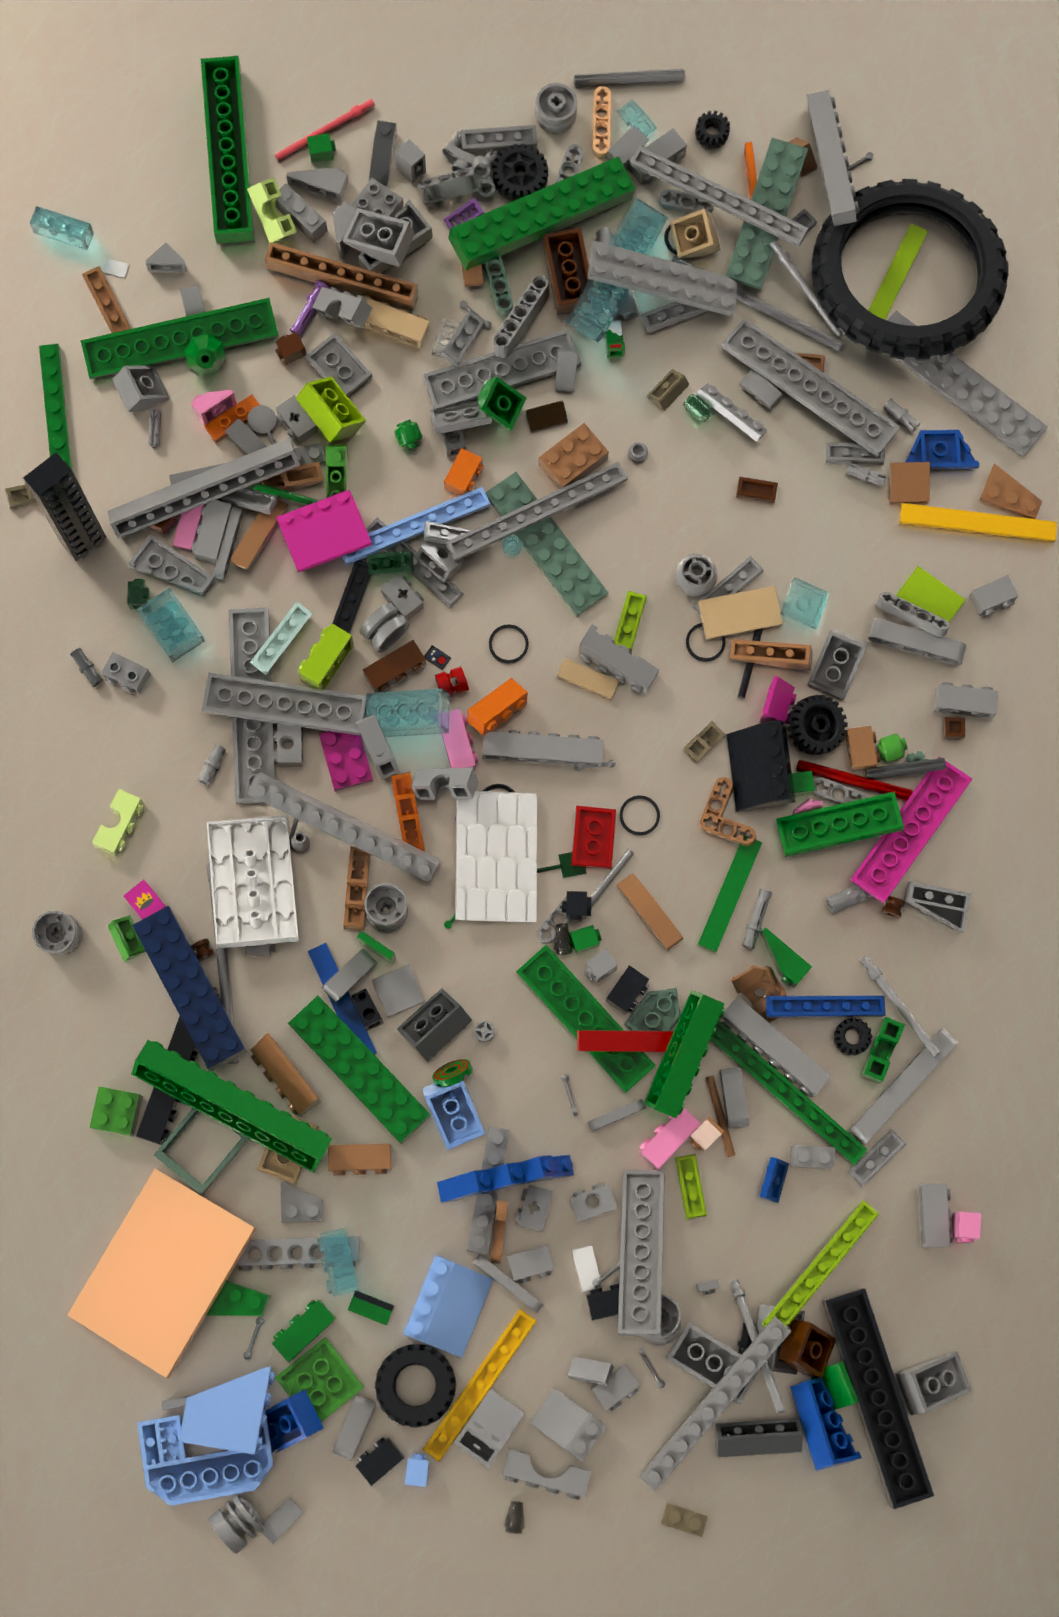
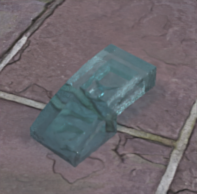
M632 99L617 110L627 127L629 125L631 127L635 126L646 137L657 129L647 114Z

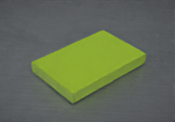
M917 566L896 594V596L948 622L952 620L966 601V599L919 566Z

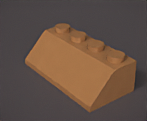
M269 1033L265 1034L251 1049L253 1053L251 1058L257 1066L261 1064L266 1071L263 1074L268 1081H274L278 1087L275 1090L281 1098L286 1097L290 1101L288 1107L294 1115L299 1113L302 1117L320 1103L321 1100Z

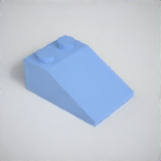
M464 1080L448 1087L436 1086L433 1083L422 1088L447 1150L485 1134Z

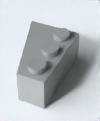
M908 882L904 900L906 903L955 931L964 933L971 893Z

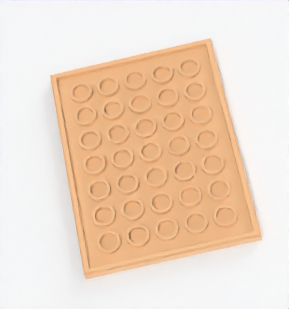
M154 1169L67 1316L169 1379L251 1240L256 1228L161 1171Z

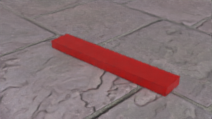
M577 1030V1051L666 1052L674 1031Z

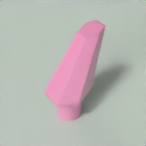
M812 798L807 799L793 810V815L812 811L815 808H822V800L813 801Z

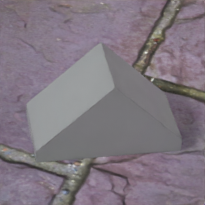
M166 242L146 260L149 272H187L185 260Z

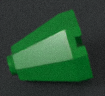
M209 333L193 336L184 350L188 367L202 376L218 372L226 359L222 341ZM207 355L208 359L204 360L202 356Z

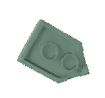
M677 988L648 992L624 1025L631 1031H670L681 1015Z

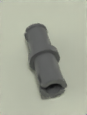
M81 648L75 649L70 654L80 667L79 671L81 674L84 673L92 687L99 685L103 681L95 670L94 663L88 660Z

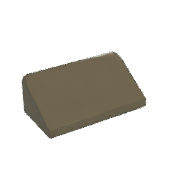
M671 369L651 390L647 398L665 411L689 386L685 375Z

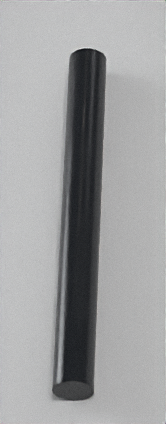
M763 629L754 631L752 641H760ZM746 662L737 695L739 698L744 699L746 696L754 663Z

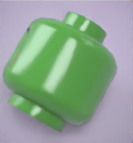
M898 734L882 737L879 740V744H877L881 759H885L887 762L903 758L905 756L904 750L908 749L905 738L901 739Z

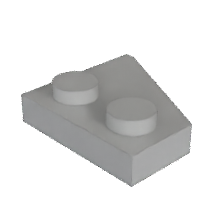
M281 1182V1223L324 1221L323 1200Z

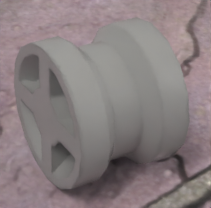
M488 1021L479 1022L474 1029L476 1039L482 1043L491 1041L495 1035L494 1026Z

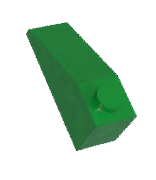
M765 927L761 935L777 972L782 977L781 981L788 987L792 985L795 988L812 966Z

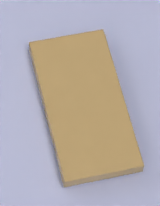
M775 586L698 601L706 640L783 625Z

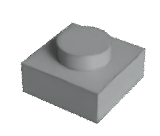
M718 1279L696 1284L697 1291L703 1292V1295L716 1293L715 1288H720Z

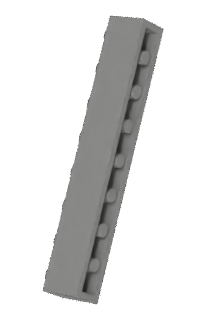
M829 90L807 94L808 109L833 225L838 226L856 222V213H859L858 202L853 200V198H856L854 186L850 187V183L853 182L851 171L846 169L849 168L848 157L843 155L846 152L844 141L840 142V138H843L841 126L837 127L836 124L839 123L838 112L833 110L836 108L835 98L830 97Z

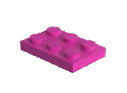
M331 731L319 733L334 791L373 781L361 736Z

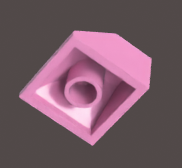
M232 390L207 392L204 395L196 396L193 402H191L193 411L203 425L208 424L237 405Z

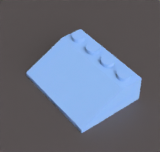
M435 1255L404 1335L462 1358L493 1278Z

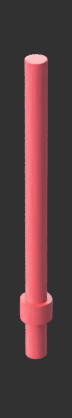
M370 99L361 105H355L351 108V111L274 155L277 161H280L308 145L307 137L327 134L354 117L362 116L363 112L375 106L373 100Z

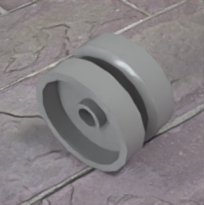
M552 83L539 91L536 98L535 115L540 127L547 132L557 134L564 133L573 126L577 116V97L570 87L561 83Z
M386 603L379 607L365 620L359 630L366 640L372 639L371 645L378 653L394 645L410 626V622L403 615L397 616L398 609L392 603Z

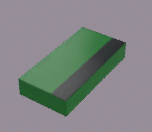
M355 1290L348 1310L387 1326L394 1305Z

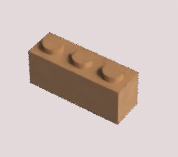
M391 1144L328 1146V1171L333 1172V1175H345V1171H354V1175H365L366 1171L374 1170V1174H387V1170H391Z

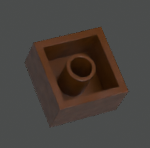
M793 1319L789 1327L791 1332L784 1340L778 1359L804 1375L822 1379L836 1339L811 1322Z

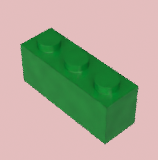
M313 1299L304 1308L306 1312L301 1317L297 1314L289 1321L291 1326L287 1330L281 1329L273 1336L275 1341L271 1344L288 1363L337 1319L321 1300L315 1302Z

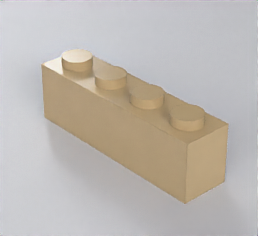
M362 296L368 300L367 304L373 307L364 328L420 349L422 348L430 330L429 321L421 315L414 316L405 309L398 310L386 302L379 303L370 296Z

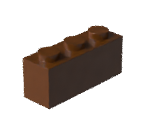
M412 640L364 668L363 675L375 694L379 692L384 693L391 688L392 684L405 681L408 678L407 675L412 672L418 673L425 668L424 665H426V659L415 641Z

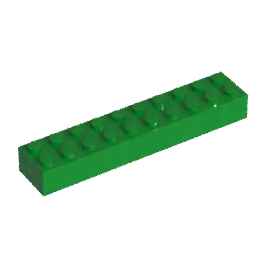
M239 56L201 59L214 236L217 244L255 241L252 200L247 190L250 188V175Z
M618 156L450 228L448 239L465 271L500 255L541 239L543 234L557 232L631 200L636 187Z
M147 1040L135 1060L131 1075L313 1173L332 1140L325 1132L316 1131L307 1122L292 1118L290 1113L279 1111L270 1102L255 1098V1095L249 1091H242L233 1082L218 1078L216 1073L205 1071L196 1062L183 1059L179 1053L168 1051L159 1042Z

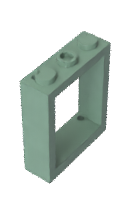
M192 1108L156 1151L154 1156L200 1195L204 1196L248 1143L250 1138L233 1130L241 1139L205 1183L202 1184L167 1155V1152L201 1113Z

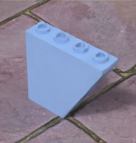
M273 1367L262 1368L188 1397L178 1442L253 1455L257 1454V1450H261L263 1444V1437H260L261 1428L265 1429L267 1416L264 1415L265 1406L269 1407L271 1394H268L269 1385H273L275 1379V1372H272Z

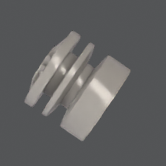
M388 883L379 884L370 889L364 903L369 924L377 931L385 933L396 931L402 927L407 920L408 914L407 900L403 891L394 884ZM387 907V909H390V913L387 914L383 911V908Z
M48 911L40 915L32 929L35 944L42 951L55 955H67L73 952L80 944L82 938V931L78 921L71 915L59 911ZM58 929L63 931V934L60 935L61 938L55 936L58 933Z
M662 1294L661 1319H663V1325L661 1324V1336H642L653 1345H666L673 1342L681 1330V1312L678 1304L671 1297Z
M239 1494L232 1497L235 1505L230 1501L226 1502L229 1514L219 1509L208 1518L216 1534L235 1554L248 1545L247 1539L244 1536L245 1533L255 1538L257 1534L254 1528L258 1532L265 1530L258 1512Z

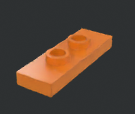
M250 395L204 425V428L216 443L227 436L224 431L238 418L244 424L247 423L250 410L260 404L253 395Z

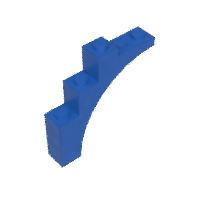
M570 1155L538 1156L517 1163H507L490 1169L471 1171L437 1182L441 1203L452 1202L513 1186L570 1177L574 1175L573 1163Z

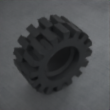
M708 111L707 115L704 112L702 117L698 118L695 135L697 141L700 140V145L705 143V148L711 145V149H714L715 145L719 148L721 143L725 144L729 136L730 122H727L728 118L726 116L723 118V113L720 112L717 115V111H714V114ZM708 125H716L719 127L720 132L716 135H711L706 132L705 128Z
M852 1017L845 1019L834 1031L836 1047L842 1053H847V1055L861 1054L868 1049L872 1042L871 1028L860 1018ZM856 1029L860 1033L861 1039L857 1044L847 1042L845 1038L847 1030Z

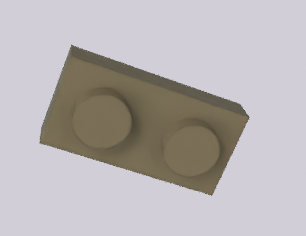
M667 1502L661 1524L702 1537L708 1516Z

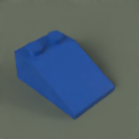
M306 1390L266 1410L272 1455L324 1428Z

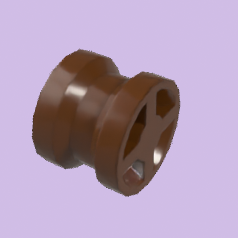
M889 896L881 912L890 917L901 918V908L904 907L905 901Z
M208 938L191 945L199 961L206 960L215 954L213 949L209 947L210 942Z

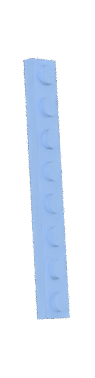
M480 487L368 533L372 545L342 557L346 565L424 534V524L426 521L446 525L490 507V502L483 487Z

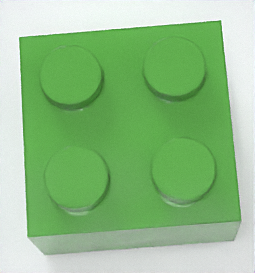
M98 1087L90 1128L134 1137L143 1096L136 1093Z

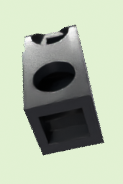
M366 988L351 995L367 1031L384 1023Z

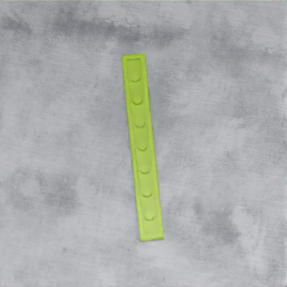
M863 1200L761 1324L765 1327L776 1316L788 1327L877 1218L879 1213Z

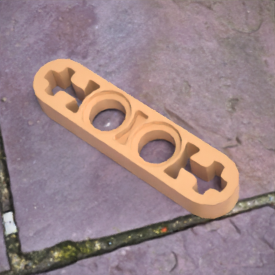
M604 86L596 88L594 92L593 154L598 158H605L610 149L611 92ZM602 93H603L604 96H605V97H604V104H603V103L600 104V100H601L600 94H602ZM599 110H605L607 112V115L605 117H599L597 115V112ZM599 127H604L607 132L601 135L596 130ZM600 141H603V151L599 149Z

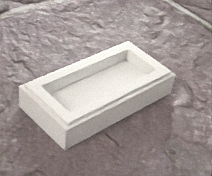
M592 1245L572 1250L582 1292L595 1289L596 1287L592 1283L595 1279H599L600 1275Z

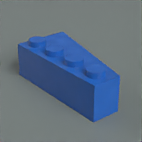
M811 1379L792 1386L791 1391L816 1471L861 1459L859 1451L856 1452L852 1445L853 1439L850 1433L846 1434L841 1424L843 1422L841 1415L833 1408L834 1401L823 1379Z

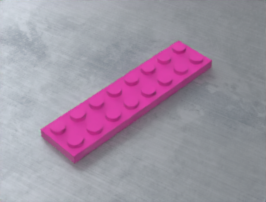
M945 761L946 769L927 772L900 810L904 830L882 835L850 880L883 904L972 781L971 777Z

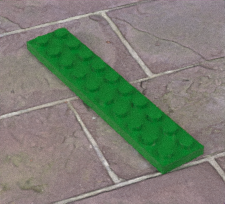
M265 298L80 341L89 378L95 379L117 374L124 366L156 365L186 358L184 350L193 336L209 333L222 341L223 348L226 349L279 337L270 298Z

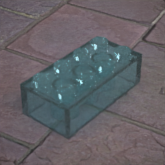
M442 688L366 693V718L375 714L385 737L449 733L450 694Z

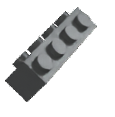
M800 1418L715 1424V1443L718 1457L802 1452L803 1433Z

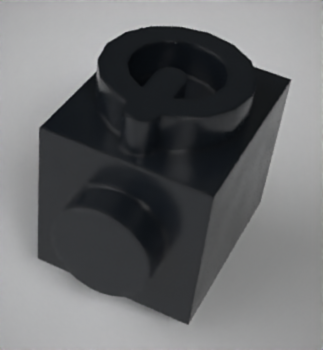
M567 891L566 901H562V913H566V918L570 919L571 922H582V919L591 916V897H587V892Z

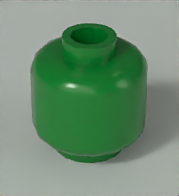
M410 419L396 425L397 428L394 430V434L400 447H407L410 450L419 446L418 442L422 440L423 436L416 422H411Z

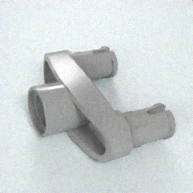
M459 131L455 133L449 143H446L442 150L444 156L453 163V172L472 167V161L475 158L474 155L460 149L461 137H459ZM492 148L484 156L489 162L490 171L492 170L495 157L499 155L496 150L493 152ZM480 165L477 169L483 170L486 166Z

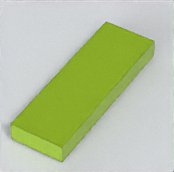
M628 591L614 638L617 646L624 645L632 651L646 602V595Z
M696 1154L675 1157L686 1219L707 1216Z

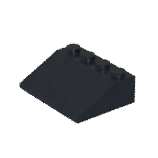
M781 720L728 733L727 742L736 811L740 812L794 803L795 794L786 725Z

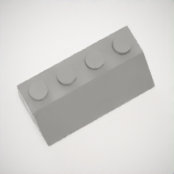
M688 1322L665 1359L714 1388L741 1354ZM760 1369L733 1401L741 1404Z

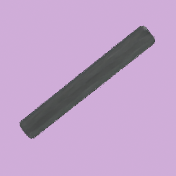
M944 758L873 767L867 768L866 774L867 778L880 779L946 769V762Z

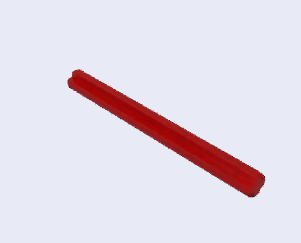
M799 760L796 766L797 771H812V775L877 793L887 794L895 792L896 798L908 800L913 793L911 789L804 760Z

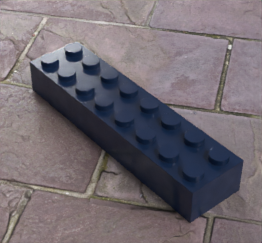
M169 905L133 924L132 926L207 1068L210 1071H214L248 1052Z

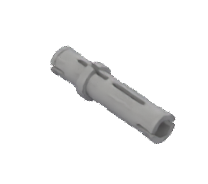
M759 889L750 922L746 925L747 931L742 946L747 949L754 950L758 934L762 931L761 925L772 892L769 890Z

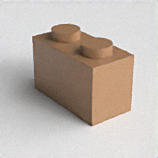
M871 726L847 729L845 738L851 772L876 767L880 762L879 752L875 751L874 743L877 742L875 731L872 732Z

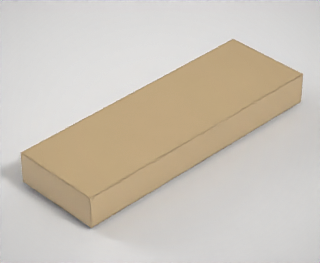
M564 658L557 674V678L610 700L619 683L614 678Z

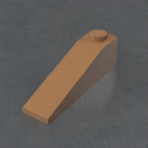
M732 639L731 660L811 671L813 657L811 645Z

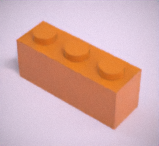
M510 678L467 710V722L484 736L488 732L494 731L503 721L509 720L516 711L522 710L527 705L528 692L513 678Z

